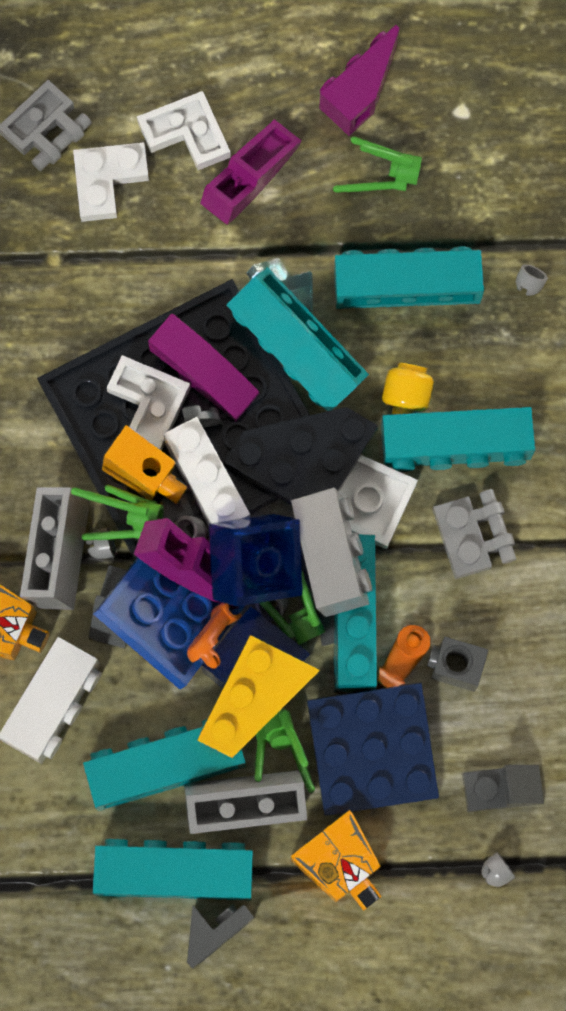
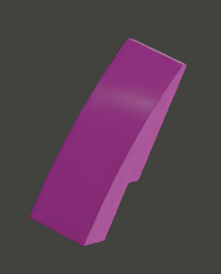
M274 119L230 158L228 167L205 186L200 204L228 225L275 177L300 146L302 140Z
M172 313L148 340L149 350L176 370L179 378L190 383L192 388L235 421L240 418L259 395V391L226 358Z
M168 518L145 521L134 552L135 556L154 570L188 590L219 604L230 598L232 602H230L229 608L239 609L246 587L241 582V578L243 576L249 578V575L204 537L191 538Z

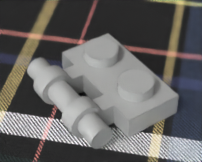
M47 80L0 124V134L23 155H26L33 147H36L40 153L31 162L39 171H42L49 163L55 164L62 157L60 153L72 142L77 143L84 136L83 131L92 122L84 113H81L74 121L67 115L75 109L74 103L53 83ZM58 125L63 131L52 142H49L45 136Z
M493 489L479 494L483 507L473 510L469 496L433 507L432 511L455 580L490 570L492 564L489 554L499 552L503 564L517 560L513 550V546L516 545L513 535L507 532L502 517L505 514L501 502H497ZM488 521L494 538L484 541L478 523Z

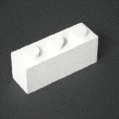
M195 417L164 433L165 446L172 459L176 462L175 465L184 482L189 485L188 489L216 541L219 542L250 526V513L199 419Z
M57 637L2 728L0 740L40 764L43 763L46 757L52 759L62 742V738L58 737L66 723L70 726L74 723L82 709V705L78 704L86 690L92 692L101 677L102 672L98 671L101 666L98 659Z

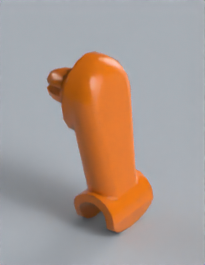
M230 598L213 608L211 619L188 647L187 656L192 663L201 658L210 668L215 669L220 665V657L213 647L219 642L218 637L225 627L242 617L241 613L233 615L230 612L229 604L232 602Z
M409 625L399 632L383 666H379L377 670L376 689L405 685L406 682L404 680L429 650L431 644L430 636L425 629L417 625Z

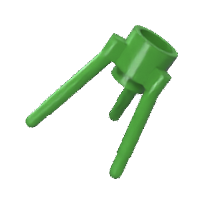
M353 136L351 142L359 145L361 151L391 161L388 176L395 177V181L336 185L333 187V191L336 193L388 189L406 191L407 184H417L422 157L401 153Z
M106 485L105 491L129 502L79 488L71 489V493L75 496L128 511L127 525L133 526L134 529L83 533V540L139 539L145 521L163 519V505L157 504V501L144 499L112 485Z
M302 570L296 571V577L301 591L299 596L304 609L289 615L292 622L290 624L285 621L247 576H243L241 582L282 629L286 640L295 637L298 645L326 632L315 611Z
M281 709L256 734L257 748L254 779L256 782L262 780L266 743L276 750L290 747L309 793H313L315 787L307 768L309 763L295 732L292 716L289 711Z

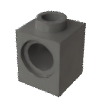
M444 636L441 645H433L427 667L434 669L431 679L475 692L479 686L488 649ZM450 655L461 656L465 661L466 669L461 672L450 670L446 664V658Z

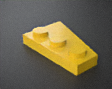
M250 635L197 741L233 758L320 670Z

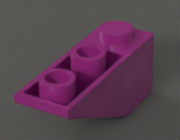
M397 25L392 27L387 33L385 31L380 32L363 55L356 54L347 63L345 71L337 78L334 76L329 78L320 89L319 109L348 136L356 131L375 112L398 44L400 28Z

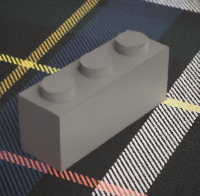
M37 487L20 597L39 609L74 610L84 546L82 534L86 532L90 501L73 495L71 487Z
M334 487L291 500L316 609L325 617L369 605L367 592L372 591V585L367 570H361L358 556L363 555V548L358 534H352L349 520L354 519V511L349 498H344Z
M299 770L262 774L260 782H256L254 776L184 784L190 834L307 820L304 781Z

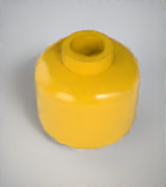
M399 362L398 368L388 370L382 401L386 405L393 407L391 414H412L415 411L424 412L428 409L434 385L433 378L426 374L428 368Z

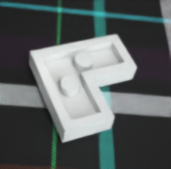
M203 91L137 116L138 125L151 153L184 140L197 170L231 158L229 147Z
M144 142L73 150L81 222L117 218L114 185L149 181Z
M122 355L107 386V392L139 405L129 427L162 451L165 445L163 434L172 430L191 387L188 382Z

